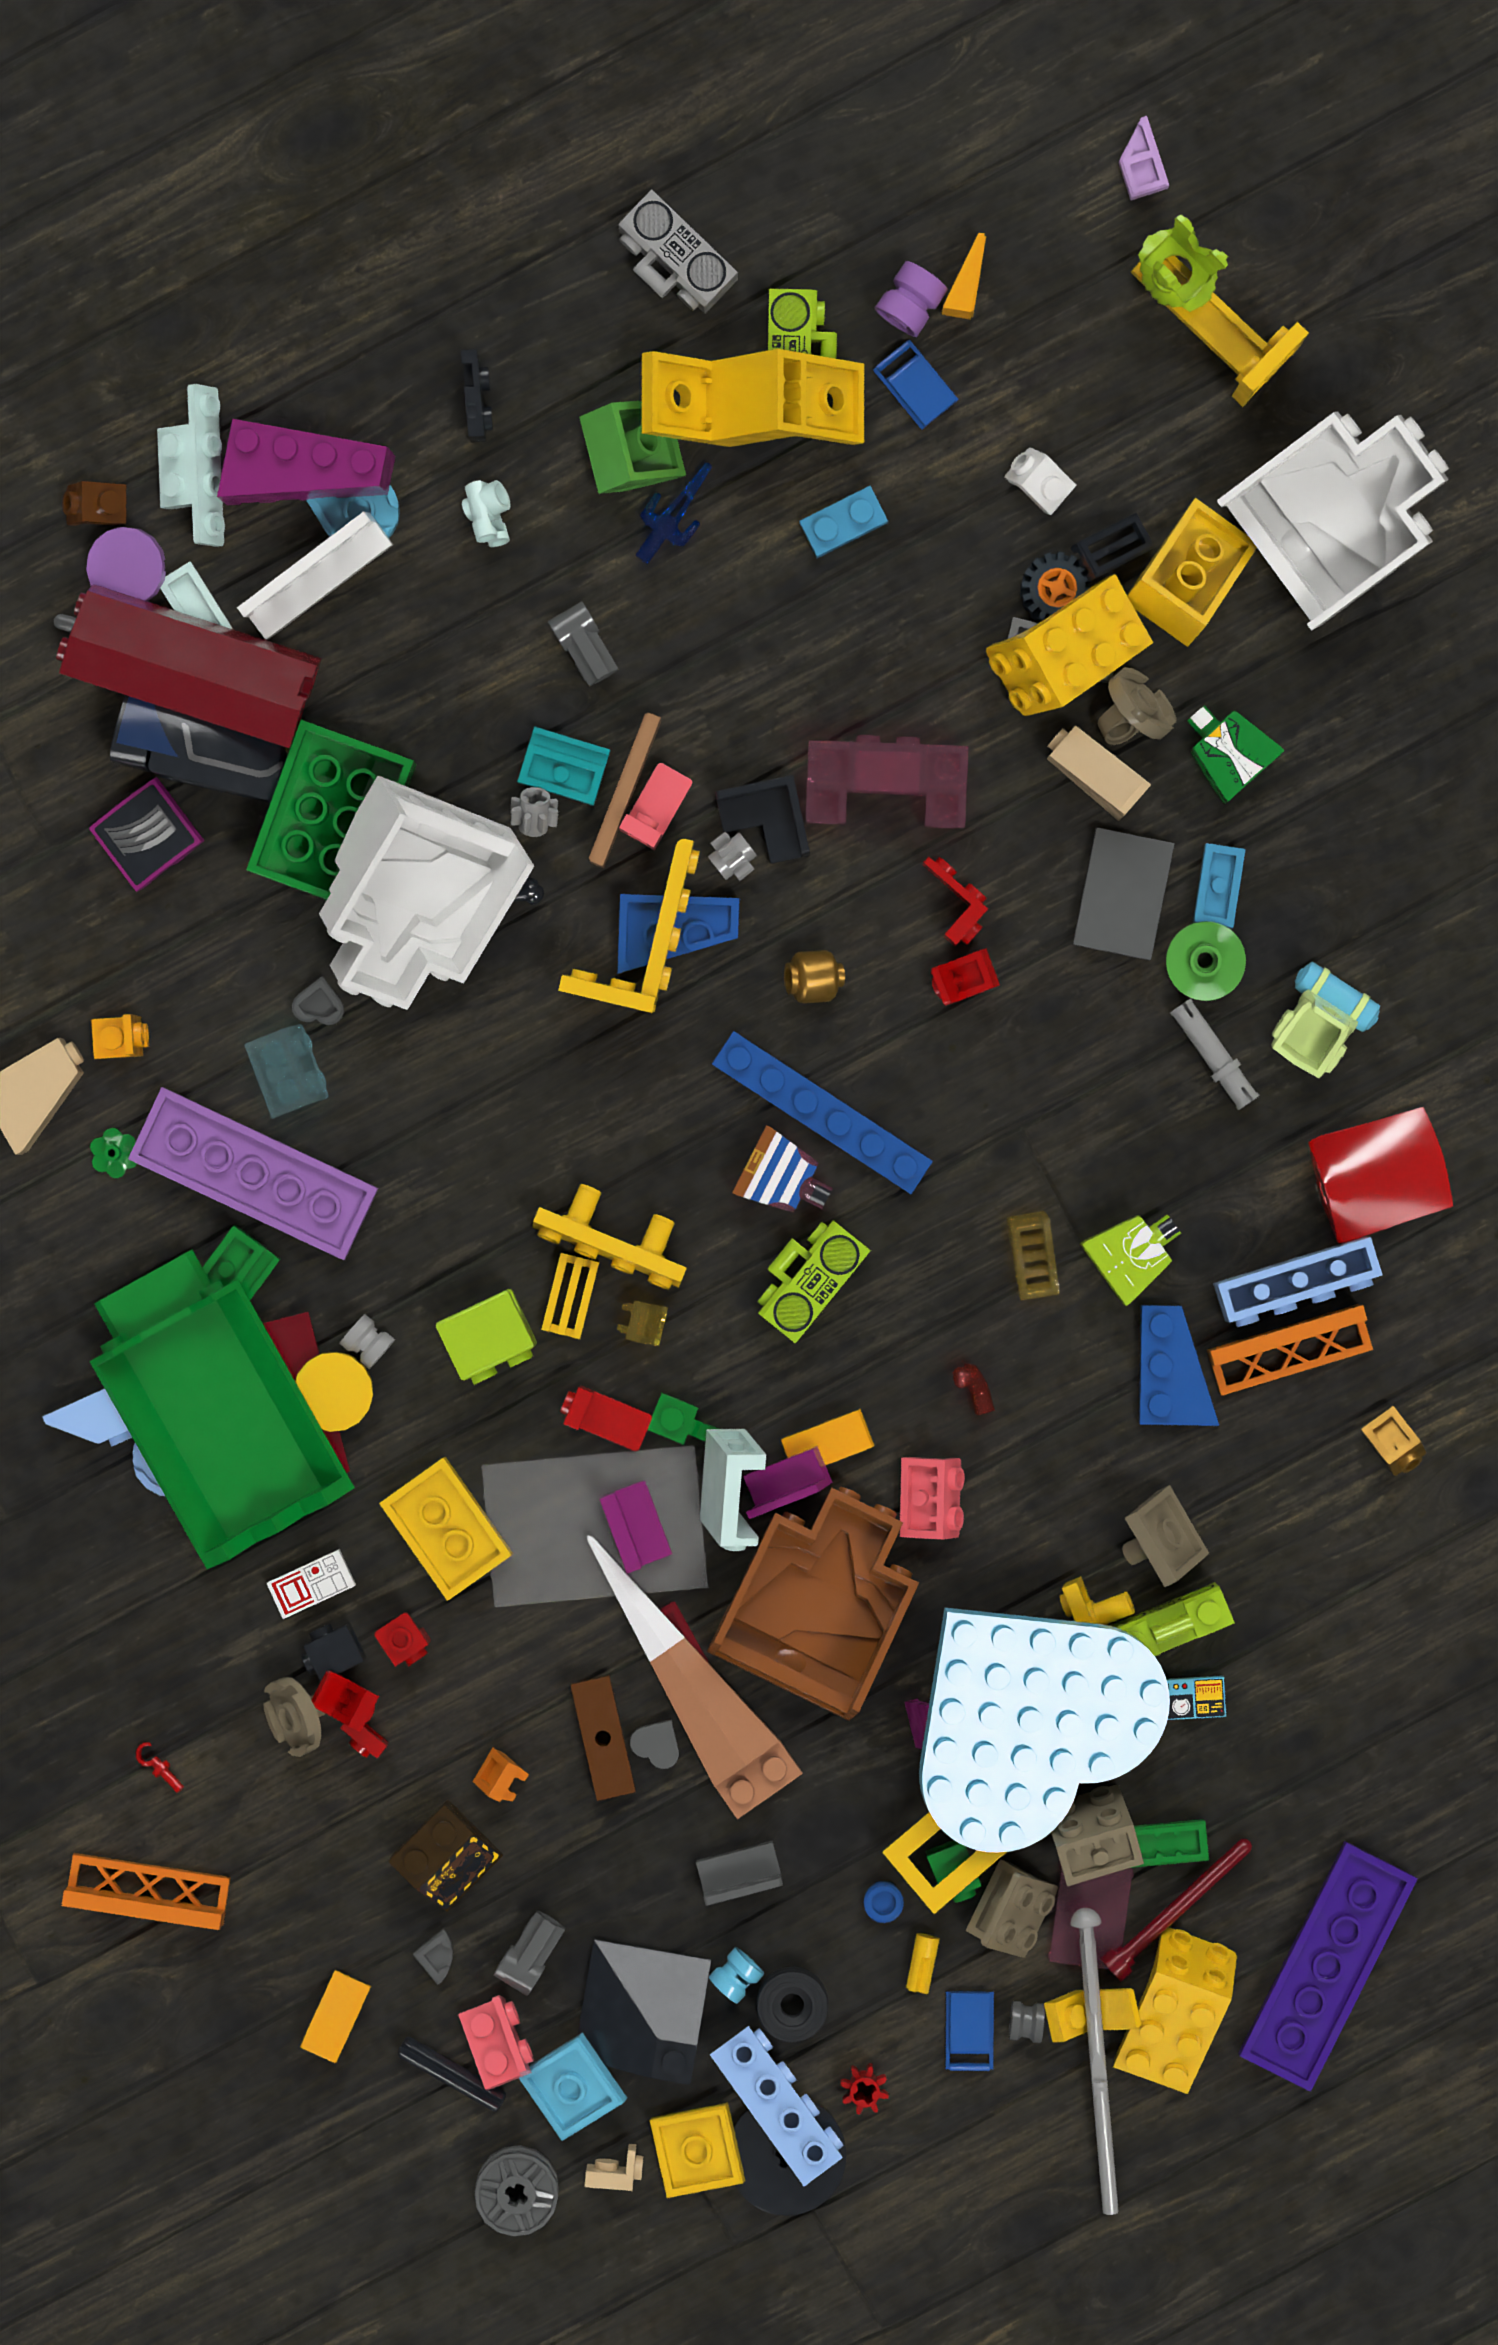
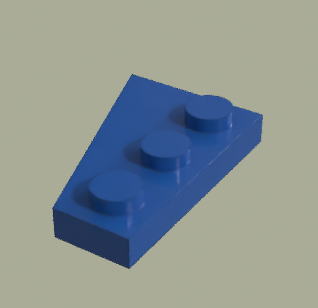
M1141 1305L1140 1425L1219 1426L1182 1306Z

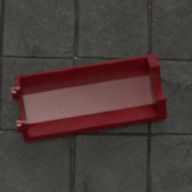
M93 584L86 594L80 593L74 610V615L77 618L69 638H62L57 651L56 660L62 661L59 674L290 748L305 704L311 696L322 658Z

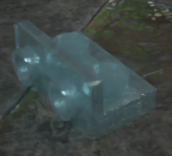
M301 1024L280 1029L244 1044L272 1119L329 1098L326 1090L325 1076L319 1070L312 1052V1041Z

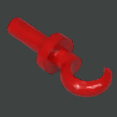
M150 1742L140 1744L135 1753L138 1763L146 1767L152 1766L154 1768L152 1774L156 1778L161 1776L176 1793H179L184 1786L168 1769L171 1764L167 1760L161 1762L157 1756L149 1762L145 1761L141 1755L142 1749L152 1745Z

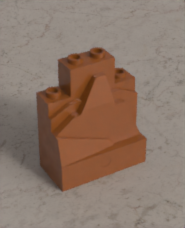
M839 1487L838 1490L831 1488L828 1491L810 1529L804 1527L805 1521L794 1514L784 1512L782 1516L777 1513L773 1515L706 1652L850 1721L859 1713L919 1582L911 1579L913 1574L903 1567L891 1564L890 1568L884 1566L903 1522L895 1519L897 1514L893 1510L879 1504H875L874 1508L860 1502L861 1496L845 1487Z

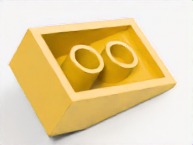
M1195 498L1127 596L1135 610L1188 647L1206 627L1257 547L1247 534Z

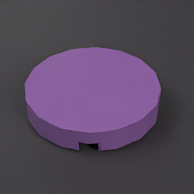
M120 527L109 530L96 539L88 553L86 570L90 585H99L148 602L158 594L160 587L165 581V556L163 549L155 538L141 529Z

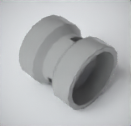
M364 1314L339 1344L347 1351L360 1352V1362L370 1369L387 1351L395 1339L387 1332H380L378 1334L374 1321Z

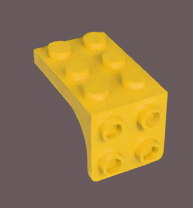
M1113 574L1102 579L1037 625L1012 638L990 645L986 648V653L992 670L1001 678L1009 692L1011 704L1022 715L1028 716L1064 707L1153 644V641L1117 576Z
M1168 1927L1159 1936L1152 1972L1138 2005L1141 2026L1126 2031L1114 2057L1113 2067L1188 2094L1232 2000L1237 1959L1236 1953L1222 1944L1211 1943L1194 1937L1184 1930H1175Z

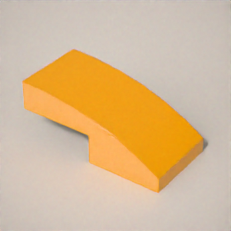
M861 1409L781 1439L787 1458L818 1446L825 1465L874 1447Z

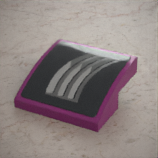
M157 777L139 788L89 828L136 892L144 889L166 869L180 862L204 842V839Z

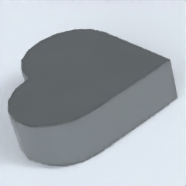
M323 976L299 993L292 1003V1011L295 1017L303 1022L318 1020L325 1025H334L340 1022L345 1013L341 999Z
M672 1719L641 1726L632 1733L630 1746L637 1756L642 1758L649 1757L651 1763L660 1769H668L677 1762L679 1748Z

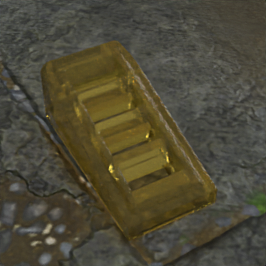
M1036 1212L1008 1217L1009 1237L1020 1300L1060 1294L1050 1218L1047 1213ZM1039 1228L1041 1233L1020 1236L1021 1231ZM1043 1244V1249L1022 1252V1246ZM1045 1259L1046 1265L1024 1268V1263ZM1048 1275L1049 1281L1034 1284H1027L1026 1278Z

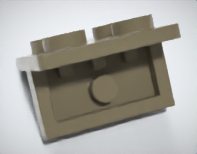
M1000 1859L966 1931L981 1939V1944L987 1948L1024 1958L1035 1945L1038 1937L1037 1932L1045 1916L1054 1906L1058 1886L1038 1879L1012 1863Z

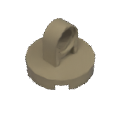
M1124 667L1109 680L1108 689L1115 704L1099 718L1097 724L1105 741L1111 745L1126 742L1139 731L1152 739L1161 740L1174 728L1172 725L1176 723L1173 707L1163 692L1159 689L1154 694L1144 685L1149 678L1133 668Z
M289 1677L280 1678L267 1685L264 1692L270 1694V1700L263 1703L264 1712L276 1740L279 1743L287 1741L292 1747L288 1753L297 1757H301L318 1748L321 1741L319 1717L325 1715V1713L315 1708L312 1702L314 1695L309 1696L301 1684Z

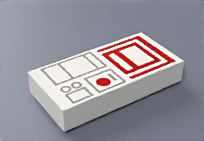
M340 1549L267 1582V1586L283 1619L356 1585Z

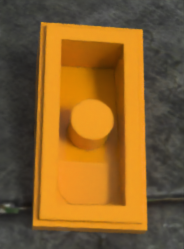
M978 233L943 305L942 315L970 320L973 317L986 241L985 233Z
M335 1970L300 2047L336 2063L371 1986Z

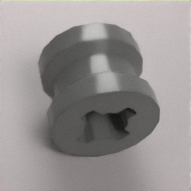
M1012 2001L1009 2020V2040L1018 2041L1022 2037L1029 2038L1033 2043L1042 2042L1045 2018L1044 2003L1026 2006L1021 2001Z

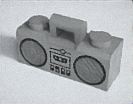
M652 189L619 223V232L622 234L619 239L621 243L635 256L640 252L645 256L633 271L661 298L666 296L676 285L680 289L677 296L688 308L694 311L698 307L706 314L738 280V272ZM655 260L671 274L667 280L651 266Z

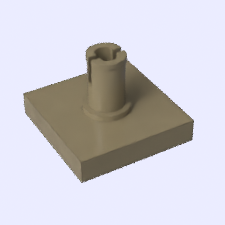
M1170 1485L1158 1490L1125 1517L1136 1537L1123 1545L1122 1549L1126 1560L1131 1565H1135L1148 1558L1164 1587L1177 1582L1209 1554Z

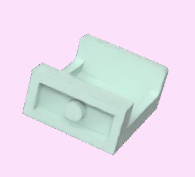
M745 1429L706 1430L700 1521L719 1546L730 1551H742L746 1549V1546H757L759 1539L738 1512L742 1470H765L766 1454Z

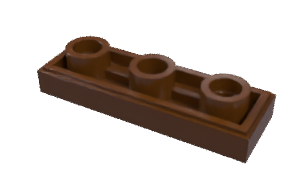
M610 1675L571 1683L570 1686L597 1801L636 1792ZM599 1731H607L611 1736V1740L608 1743H600L596 1739V1734Z

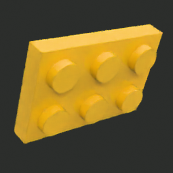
M446 1457L440 1459L379 1503L447 1601L514 1554Z

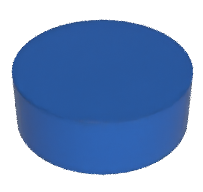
M879 1881L872 1884L865 1892L864 1908L871 1919L880 1923H887L895 1920L902 1912L903 1896L900 1889L893 1883Z

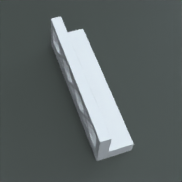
M363 511L238 606L237 609L243 617L251 619L265 640H269L394 544L371 513Z

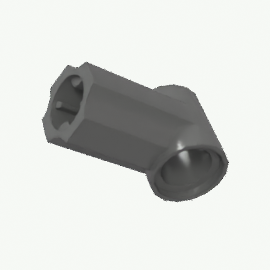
M582 601L548 620L565 652L569 651L576 663V667L589 687L603 681L619 670L599 637L598 633L600 631Z
M537 1910L529 1920L515 1946L511 1945L493 1976L528 1996L544 1971V1963L565 1931V1927L549 1915Z

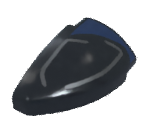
M125 695L112 741L110 761L116 765L150 773L154 772L157 773L156 776L164 779L271 803L290 748Z

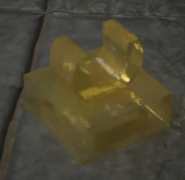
M635 1300L634 1304H623L622 1309L631 1312L629 1326L618 1324L617 1330L625 1333V1339L659 1346L668 1307Z

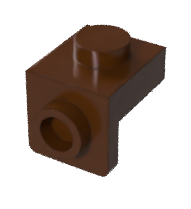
M88 481L68 485L62 500L63 512L67 515V525L76 526L83 523L112 526L126 525V485Z

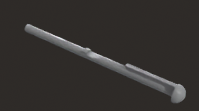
M1081 1908L1073 1914L1071 1926L1079 1928L1080 1953L1103 2214L1113 2215L1117 2214L1119 2210L1097 1952L1094 1938V1927L1101 1924V1918L1095 1910Z

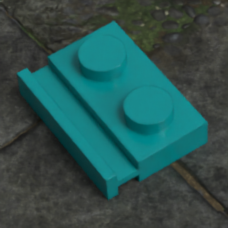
M534 727L517 782L530 787L542 788L549 793L594 806L611 751L610 749Z

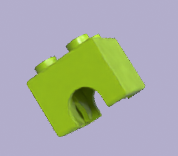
M512 1289L502 1291L436 1323V1328L460 1379L467 1380L471 1378L474 1385L498 1373L495 1368L496 1365L507 1361L511 1368L532 1358L533 1353L531 1349L537 1345L534 1334Z

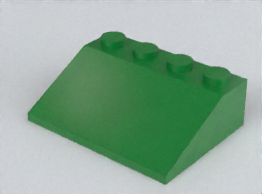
M300 720L246 870L327 900L331 894L329 888L340 871L335 858L357 810L377 776L409 787L417 764L414 760Z

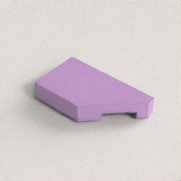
M1147 116L1141 117L1119 160V166L1130 200L1169 188L1168 179Z

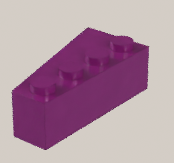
M232 419L217 497L228 506L250 502L273 503L279 500L299 499L303 501L324 497L347 498L388 495L396 456L386 446Z

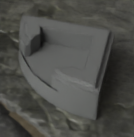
M445 1927L413 1953L437 1985L448 1974L453 1960V1944Z

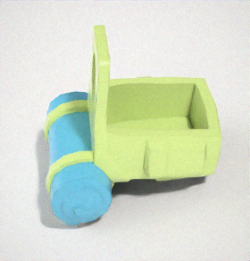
M1312 961L1304 968H1301L1297 974L1295 989L1302 993L1295 1009H1287L1272 1032L1274 1040L1271 1045L1274 1050L1291 1063L1320 1078L1325 1072L1331 1073L1340 1059L1344 1057L1347 1050L1344 1043L1355 1029L1364 1032L1377 1022L1380 1005L1371 1000L1369 995L1360 993L1331 974L1329 969L1322 968Z

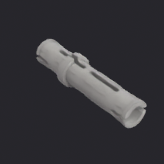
M1191 998L1170 1012L1214 1073L1211 1076L1214 1082L1219 1081L1238 1110L1259 1096L1239 1069L1241 1063L1237 1058L1235 1060L1232 1059Z

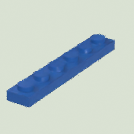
M734 1031L712 1063L716 1068L909 1194H912L933 1162Z

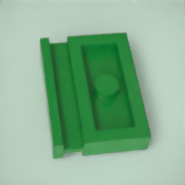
M234 1225L202 1268L211 1284L220 1280L224 1287L238 1279L249 1300H251L281 1258L274 1255L266 1247Z

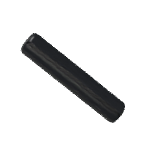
M406 2037L398 2049L397 2055L399 2058L493 2112H497L506 2098L504 2090L498 2087L485 2090L481 2077L417 2040Z

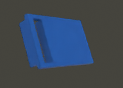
M910 340L902 344L873 369L875 374L921 430L959 400ZM911 348L916 355L885 379L880 372Z
M946 1991V2069H950V2071H990V2069H993L994 1992ZM950 2054H989V2063L950 2062Z

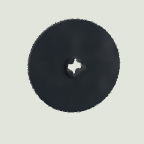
M814 2101L812 2102L820 2112V2114L814 2117L823 2131L830 2126L844 2145L838 2150L843 2158L806 2186L802 2185L788 2164L783 2165L780 2163V2155L776 2153L777 2148L749 2109L743 2113L734 2126L746 2180L743 2184L735 2186L746 2200L765 2212L783 2216L809 2212L830 2198L843 2177L846 2165V2146L842 2131L833 2116Z

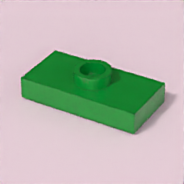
M1204 1819L1134 1826L1144 1864L1135 1867L1209 1861L1206 1822Z

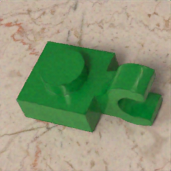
M661 1393L648 1430L684 1445L688 1434L706 1442V1430L719 1428L695 1419L699 1407Z

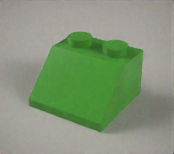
M642 401L610 403L580 416L599 494L629 491L686 476L677 439L642 434Z

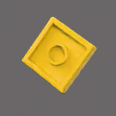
M728 2103L652 2117L650 2119L667 2198L743 2184L746 2181Z

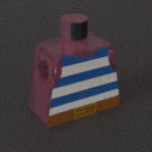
M766 1125L732 1193L794 1213L800 1199L822 1209L833 1188L812 1178L819 1164L816 1160L773 1128Z

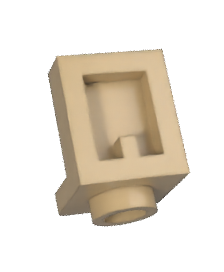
M636 2144L628 2145L626 2167L619 2166V2161L613 2159H596L595 2164H587L585 2187L632 2191L633 2181L642 2179L643 2156L636 2155Z

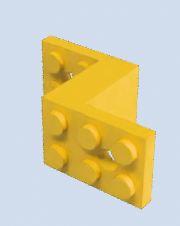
M773 349L715 361L655 351L642 353V434L727 447L792 436L850 445L864 443V363L783 349ZM674 389L680 394L679 406L674 401ZM828 393L833 397L832 408L827 401Z

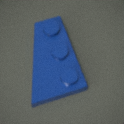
M620 894L618 973L648 965L664 896ZM689 897L686 912H678L674 927L681 929L676 952L668 951L667 959L737 939L739 898Z

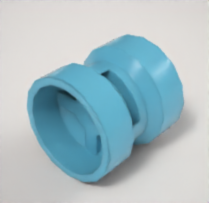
M735 1947L728 1954L727 1963L723 1967H717L709 1975V1979L726 1997L738 2004L745 1996V1989L751 1983H757L764 1975V1972L747 1954Z

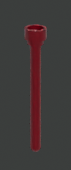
M1240 1839L1123 1948L1120 1945L1115 1950L1110 1948L1099 1959L1122 1982L1133 1972L1130 1968L1135 1964L1134 1959L1252 1850L1251 1842L1248 1839Z

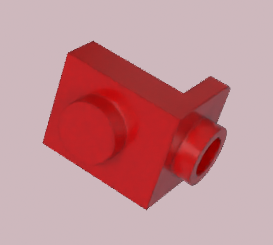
M986 948L931 968L933 989L936 995L942 999L945 1006L1000 986Z
M404 1612L375 1632L376 1639L395 1667L403 1661L410 1666L428 1653L425 1647L429 1645L431 1638L423 1627L420 1629L417 1627L407 1612Z
M328 1670L324 1674L312 1698V1702L317 1710L361 1732L365 1723L373 1716L375 1704L379 1696Z
M365 1723L361 1732L345 1724L341 1726V1729L352 1738L349 1744L366 1758L371 1753L377 1759L389 1744L384 1737L367 1723Z

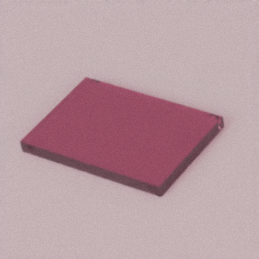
M1061 1868L1051 1948L1048 1952L1050 1962L1082 1966L1079 1928L1071 1926V1918L1077 1910L1090 1908L1095 1910L1101 1918V1924L1094 1927L1098 1968L1108 1969L1099 1958L1110 1948L1115 1950L1119 1945L1123 1946L1131 1880L1134 1876L1133 1868L1067 1886Z

